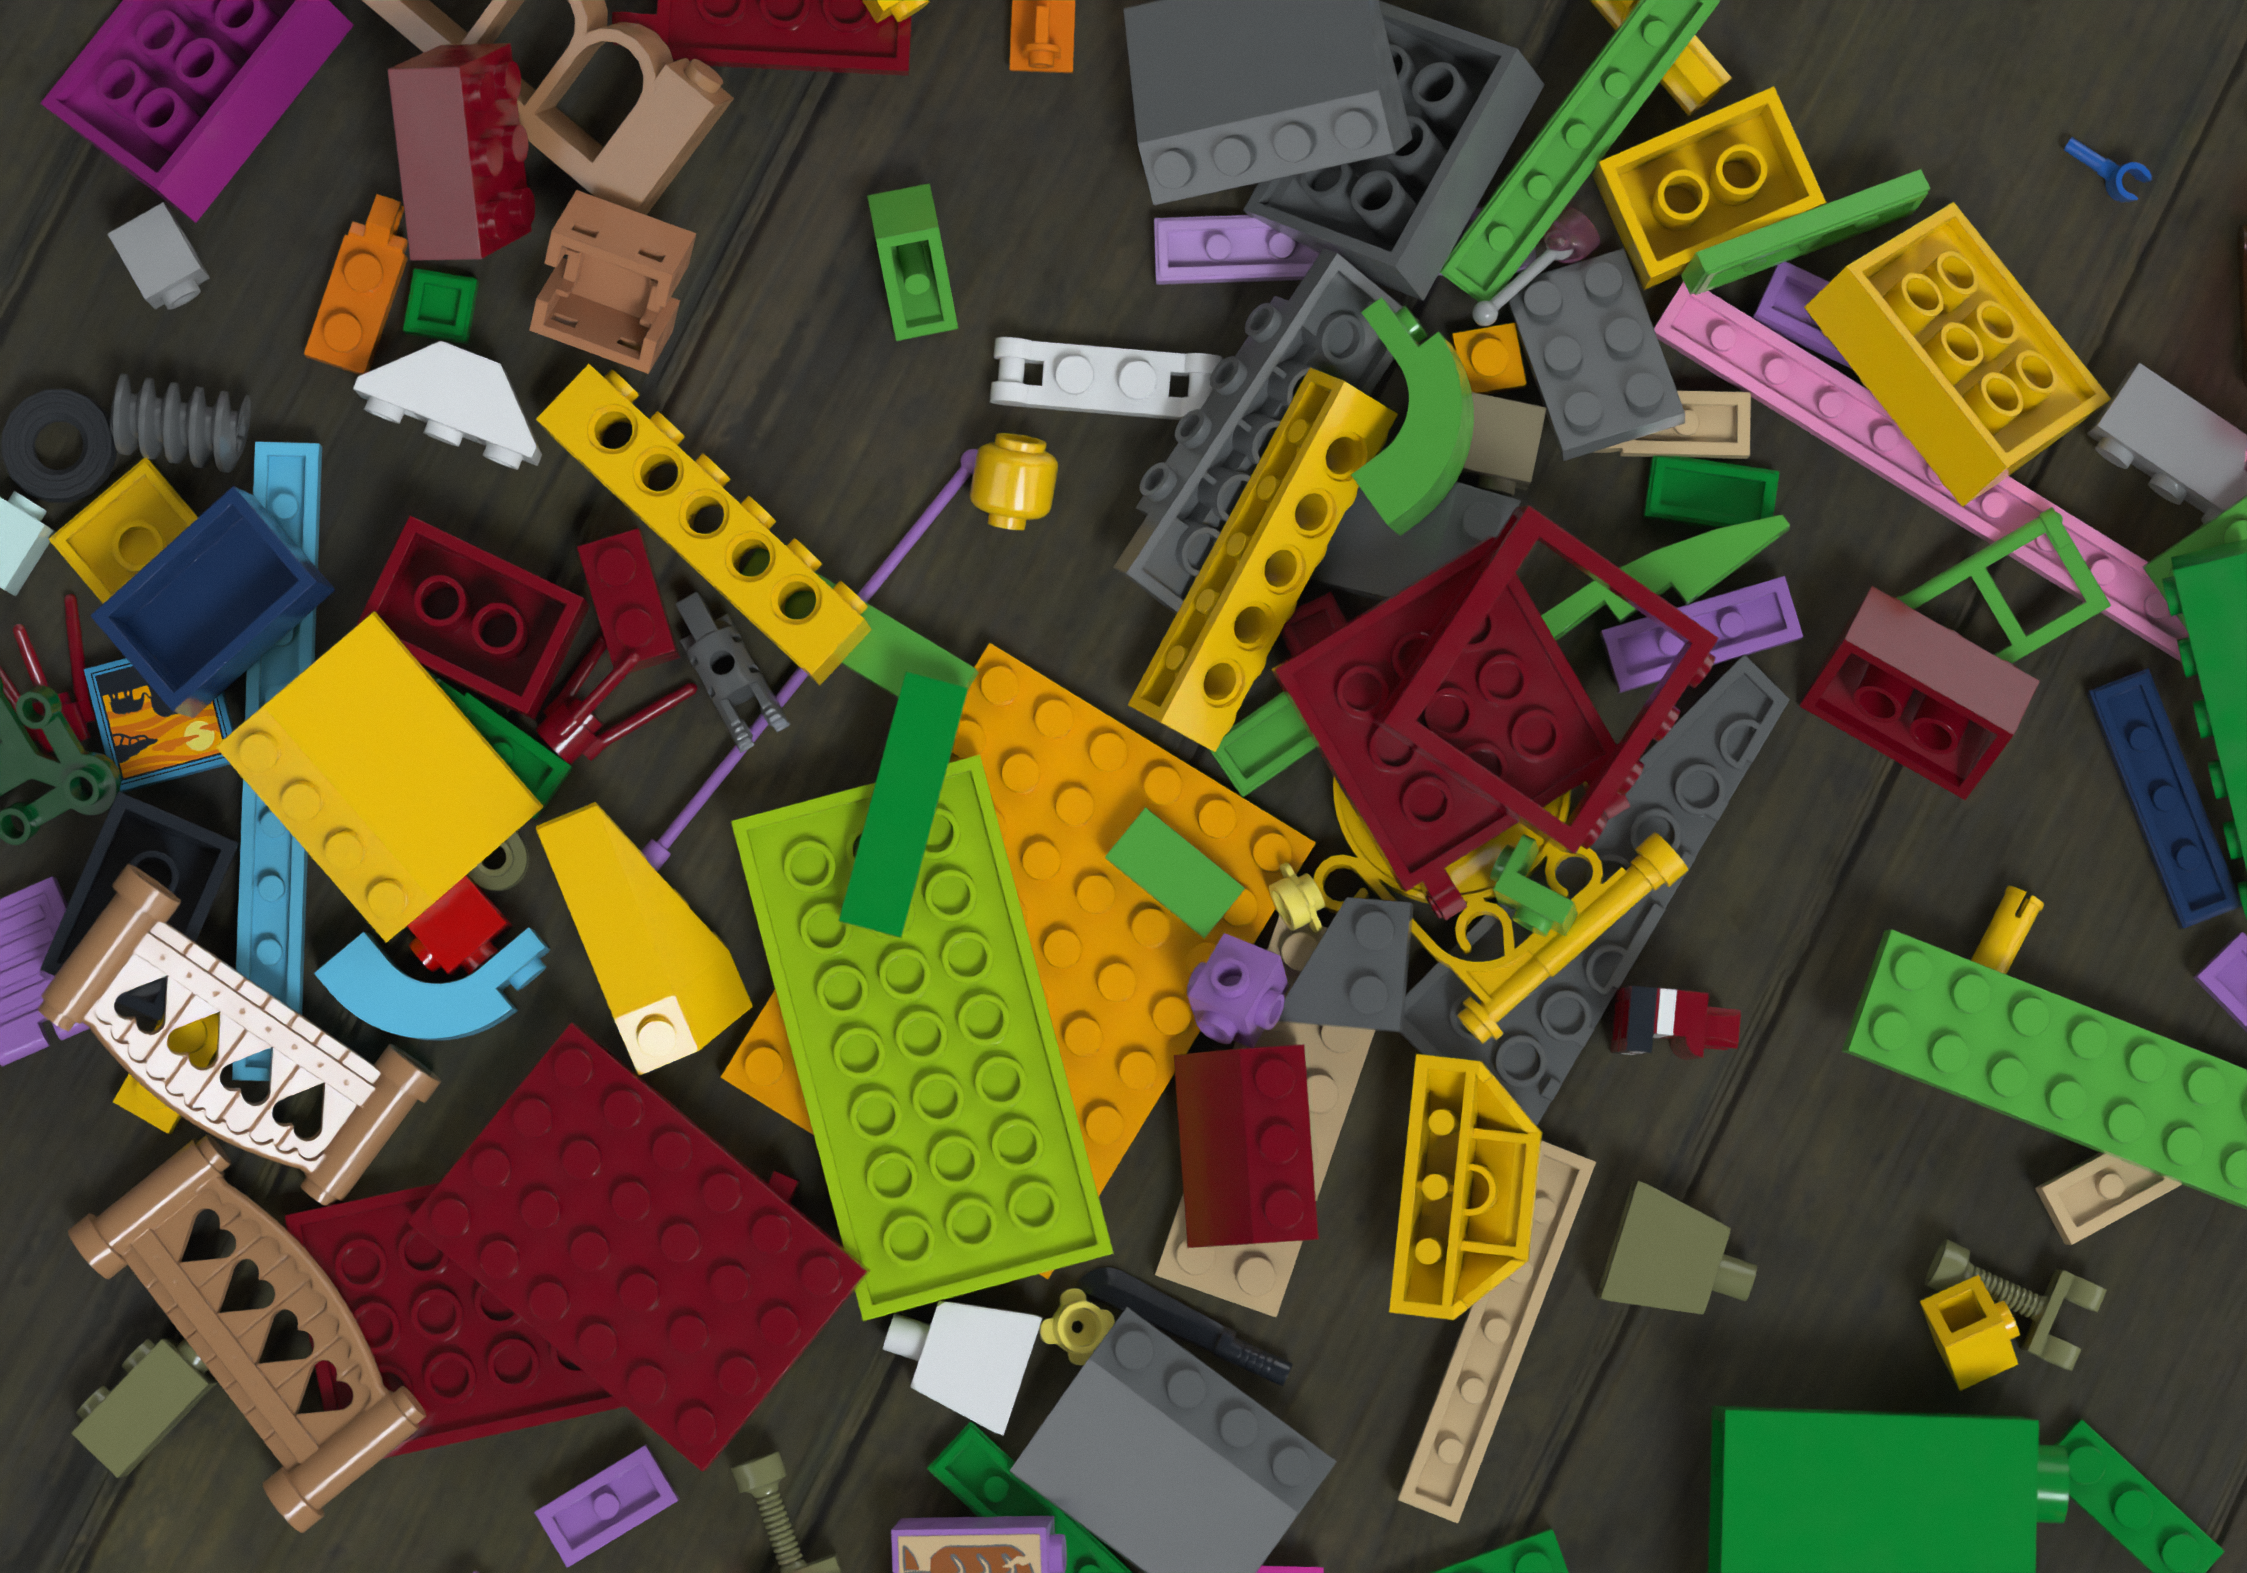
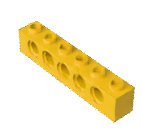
M588 364L536 420L550 436L820 686L872 630L867 621L861 616L868 608L866 603L842 581H839L833 589L815 573L822 563L797 539L794 538L787 546L784 545L769 531L776 523L774 518L749 495L741 504L723 487L731 479L705 454L702 453L694 461L677 446L685 437L661 413L657 411L648 419L632 403L638 398L639 394L619 374L611 369L603 377ZM618 422H626L632 425L631 438L624 446L617 449H609L603 446V436L611 425ZM663 464H672L678 467V477L673 486L664 491L649 489L648 479L655 468ZM709 506H717L724 510L723 522L717 530L708 534H700L694 531V519L702 509ZM756 548L769 551L770 562L764 572L752 577L740 574L739 563L745 553ZM799 591H809L816 595V605L810 615L802 619L786 617L785 605L791 595Z
M1311 367L1309 368L1130 699L1128 706L1216 752L1224 735L1232 728L1236 719V713L1251 685L1263 671L1267 656L1284 624L1292 617L1296 609L1297 600L1315 567L1323 560L1327 551V545L1345 511L1355 501L1359 485L1351 474L1373 459L1384 447L1388 432L1398 415L1396 412L1347 382Z

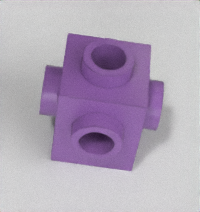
M1224 933L1207 963L1201 962L1194 969L1188 982L1187 996L1196 1024L1206 1036L1223 1044H1230L1233 1040L1254 1048L1264 1029L1271 1030L1278 1022L1284 1007V994L1289 984L1280 955Z

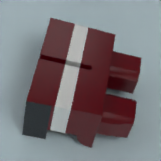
M1628 986L1617 989L1610 1053L1634 1056L1652 1053L1653 1038L1669 1039L1670 1048L1673 1053L1684 1060L1703 1058L1704 1049L1723 1051L1737 1049L1741 1010L1708 1007L1709 993L1641 986Z

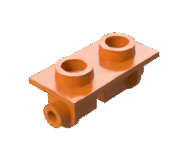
M1012 0L1010 71L1073 73L1076 0Z

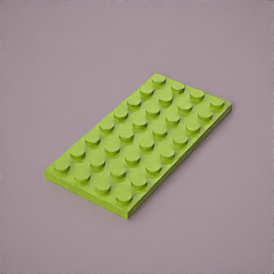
M980 755L950 762L948 765L902 938L839 922L876 783L731 821L843 1247L871 1270L855 1289L863 1321L1114 1254Z

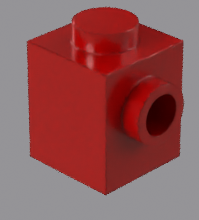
M466 875L407 925L416 936L408 945L432 973L442 966L448 974L453 976L462 969L468 975H471L499 952L492 943L513 925L483 890Z

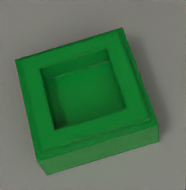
M414 268L403 331L406 334L468 344L479 286L478 280Z

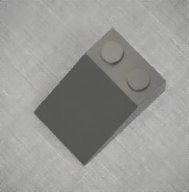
M1456 482L1443 501L1429 515L1399 536L1387 526L1362 489L1358 487L1355 501L1345 511L1327 545V551L1323 560L1315 567L1308 581L1382 602L1488 536L1496 538L1514 509L1519 507L1521 500Z

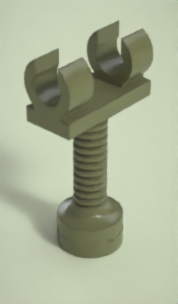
M1944 1239L1930 1263L1925 1278V1286L1941 1292L1979 1274L1995 1303L2004 1300L2009 1309H2012L2014 1312L2018 1311L2019 1314H2024L2026 1317L2030 1316V1319L2033 1320L2021 1350L2063 1369L2072 1371L2081 1348L2050 1335L2049 1331L2063 1299L2088 1310L2098 1312L2107 1290L2065 1270L2055 1269L2044 1296L2040 1295L2038 1297L2037 1293H2033L2030 1290L2027 1291L2024 1287L2015 1286L2012 1282L2009 1284L2008 1280L2003 1281L2001 1277L1997 1279V1275H1992L1990 1272L1986 1273L1985 1270H1980L1977 1266L1974 1268V1265L1969 1261L1970 1249Z
M779 1451L759 1456L730 1468L738 1492H748L754 1498H757L756 1504L760 1505L758 1509L762 1511L760 1515L764 1517L762 1520L763 1523H766L764 1525L765 1529H769L767 1534L771 1535L769 1540L773 1541L771 1546L775 1547L773 1549L774 1553H778L775 1557L780 1559L778 1565H782L780 1573H843L837 1553L810 1563H806L804 1559H801L803 1555L798 1553L800 1547H796L798 1541H794L796 1539V1536L792 1535L794 1530L790 1529L792 1526L791 1523H788L790 1519L786 1516L785 1505L781 1504L783 1502L782 1498H779L781 1494L777 1492L779 1490V1482L787 1476Z

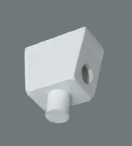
M940 1300L931 1325L895 1313L883 1350L919 1361L911 1388L983 1427L1004 1435L1043 1317L1031 1313Z

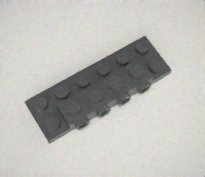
M1323 248L1289 301L1275 296L1271 303H1264L1255 308L1245 324V332L1249 335L1235 357L1230 356L1223 359L1214 368L1210 377V385L1213 391L1201 409L1188 412L1179 421L1175 430V438L1178 444L1165 463H1157L1152 466L1143 476L1140 483V492L1143 497L1136 506V509L1147 517L1113 568L1173 613L1177 614L1309 368L1311 367L1341 379L1370 396L1394 357L1361 312L1381 297L1395 312L1401 309L1402 306L1338 253Z

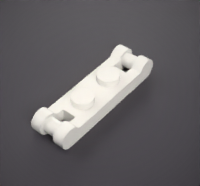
M999 337L995 339L994 358L1000 360L998 381L991 383L990 402L1007 406L1181 420L1188 412L1201 409L1213 391L1210 385L1211 374L1223 358L1218 355L1203 353L1181 354ZM1025 363L1044 365L1042 386L1023 384ZM1170 375L1189 377L1188 397H1169Z

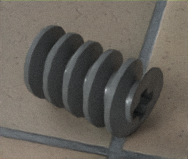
M121 373L113 395L110 431L113 434L115 448L119 454L130 455L139 443L140 452L146 459H156L164 448L165 456L169 463L180 464L189 452L193 466L205 468L214 456L218 470L230 473L236 466L246 444L250 426L251 401L249 395H246L239 410L232 411L229 392L221 391L213 407L206 406L204 387L196 386L188 403L181 402L179 383L175 382L170 383L163 398H157L154 379L145 378L138 394L131 393L129 374Z

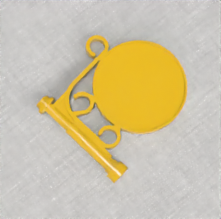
M1334 777L1333 792L1337 818L1343 835L1356 857L1343 854L1331 856L1324 860L1316 869L1313 880L1322 894L1325 903L1324 908L1331 913L1337 914L1344 901L1332 900L1326 895L1324 890L1327 876L1332 871L1340 868L1351 869L1357 873L1380 900L1396 901L1382 885L1384 884L1403 896L1428 903L1420 884L1407 892L1400 889ZM1571 791L1549 803L1543 809L1566 823ZM1520 823L1515 824L1445 868L1467 904V908L1459 915L1455 926L1456 939L1463 953L1470 954L1472 951L1471 944L1466 938V930L1469 923L1478 916L1489 915L1499 920L1503 926L1505 956L1485 962H1471L1453 957L1442 950L1413 918L1411 934L1438 962L1450 968L1481 1002L1478 1004L1469 996L1462 1002L1465 1009L1457 1015L1462 1024L1481 1044H1484L1490 1037L1498 1040L1503 1035V1032L1496 1024L1549 976L1553 978L1647 893L1652 889L1656 891L1662 884L1670 887L1688 871L1684 861L1659 834L1653 832L1635 849L1638 856L1630 862L1631 866L1627 870L1621 867L1603 884L1602 864L1596 852L1592 849H1585L1580 846L1576 854L1561 852ZM1525 834L1536 840L1539 850L1526 875L1527 878L1535 873L1547 859L1545 874L1549 889L1569 899L1568 890L1561 886L1556 879L1555 874L1559 864L1569 857H1580L1589 862L1593 869V875L1587 886L1571 899V901L1575 902L1578 915L1566 936L1550 929L1546 937L1533 933L1515 948L1512 921L1507 912L1497 904L1486 901L1496 897L1493 889L1497 882L1490 879V875L1497 858L1507 844L1516 848L1522 835ZM1361 888L1353 898L1369 899L1368 891L1365 888Z

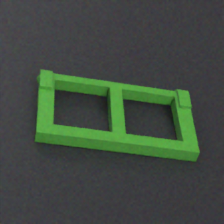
M2053 507L1901 597H1896L1908 607L1915 609L1972 576L2011 642L2010 645L1993 655L2010 663H2014L2111 606L2063 525L2061 514L2057 513ZM2046 533L2086 601L2026 635L1986 567Z

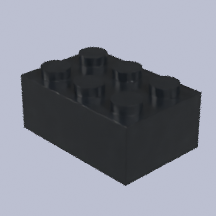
M118 792L40 967V976L52 981L117 893L112 885L127 864L133 865L151 876L181 901L166 923L196 942L236 852L238 842ZM167 976L121 993L116 998L114 1007L159 1026L165 1011Z

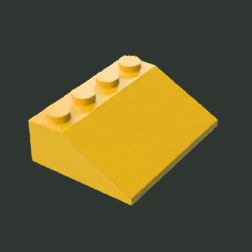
M1954 202L1847 265L1804 306L1818 324L1822 333L1833 343L1859 376L1863 385L1872 392L1898 425L1902 434L1910 440L1937 474L1941 483L1952 493L1962 507L2000 483L2111 400L2109 395Z
M375 611L215 746L386 943L442 897L544 807Z

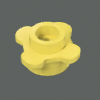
M1285 862L1280 865L1284 878L1269 886L1270 896L1275 908L1290 930L1294 931L1308 923L1312 931L1318 933L1323 929L1316 912L1325 907L1322 894L1309 874L1306 873L1297 877L1290 864Z
M1072 1288L1065 1290L1060 1295L1059 1308L1051 1318L1044 1319L1041 1322L1039 1334L1042 1341L1046 1344H1056L1066 1351L1068 1359L1072 1364L1085 1365L1094 1350L1113 1327L1115 1320L1110 1311L1101 1310L1098 1306L1087 1302L1086 1295L1082 1290ZM1074 1321H1080L1082 1324V1330L1079 1333H1075L1072 1330Z

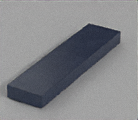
M2149 668L2086 692L2179 930L2241 907V900Z

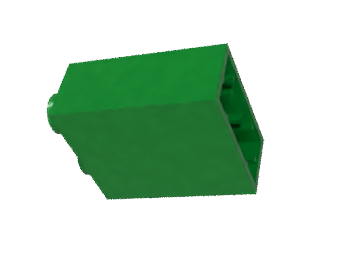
M1712 1406L1707 1573H2036L2037 1523H2064L2067 1514L2069 1463L2066 1448L2064 1445H2038L2039 1420L2021 1416Z

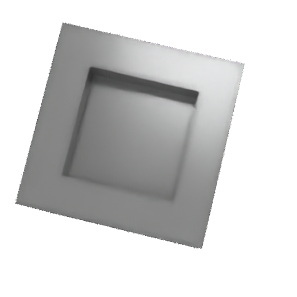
M163 202L108 233L144 299L154 309L164 304L167 309H174L189 302L201 292L198 285L210 278L173 212Z

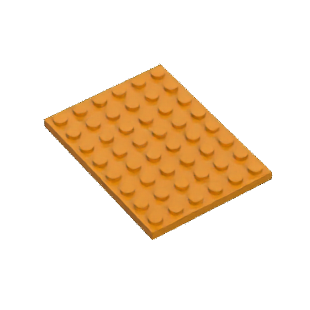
M989 643L974 667L979 674L969 688L949 763L977 755L981 756L1099 1197L1174 1075V1055L1187 1054L1201 1031L1196 1024L1187 996L1188 982L1194 969L1201 962L1207 963L1224 933L1250 944L1255 943L1276 909L1270 896L1269 886L1284 878L1280 865L1285 862L1289 863L1294 873L1297 874L1316 842ZM1145 807L1245 888L1205 939L1105 859V856ZM774 990L721 1078L814 1135L777 993ZM1053 1270L1040 1273V1275L1049 1279Z

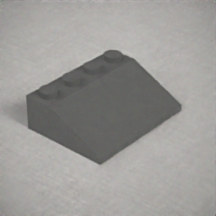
M1155 0L1124 9L1137 142L1153 205L1392 154L1412 140L1378 0Z
M1379 1L1412 140L1392 154L1259 182L1243 210L1248 216L1265 223L1318 253H1321L1323 248L1338 253L1371 281L1424 301L1542 91L1544 83L1517 48Z
M1127 1307L1089 1357L1009 1472L1144 1573H1256L1337 1461Z

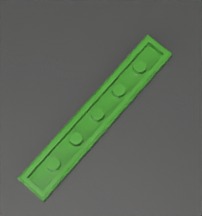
M1639 0L1456 242L1439 273L1478 302L1490 301L1507 285L1719 4L1720 0Z

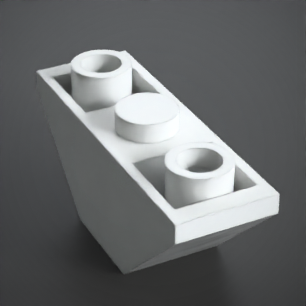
M439 341L363 374L356 380L353 389L361 398L368 400L364 410L398 424H400L403 414L427 423L423 433L459 447L463 437L485 445L484 457L516 470L519 469L522 460L536 466L539 464L542 456L541 450L508 374L500 363Z

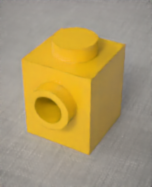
M1979 1274L1920 1301L1934 1343L1960 1391L2018 1365L2011 1339L2020 1336L2016 1322L2004 1300L1994 1304Z

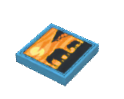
M127 658L84 669L105 754L114 761L121 774V793L230 765L227 759L215 747L234 731L224 691L196 717L191 718L173 712Z

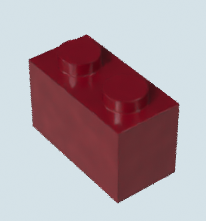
M639 528L578 546L577 549L613 668L617 667L632 652L637 653L640 660L629 673L681 658L647 544Z

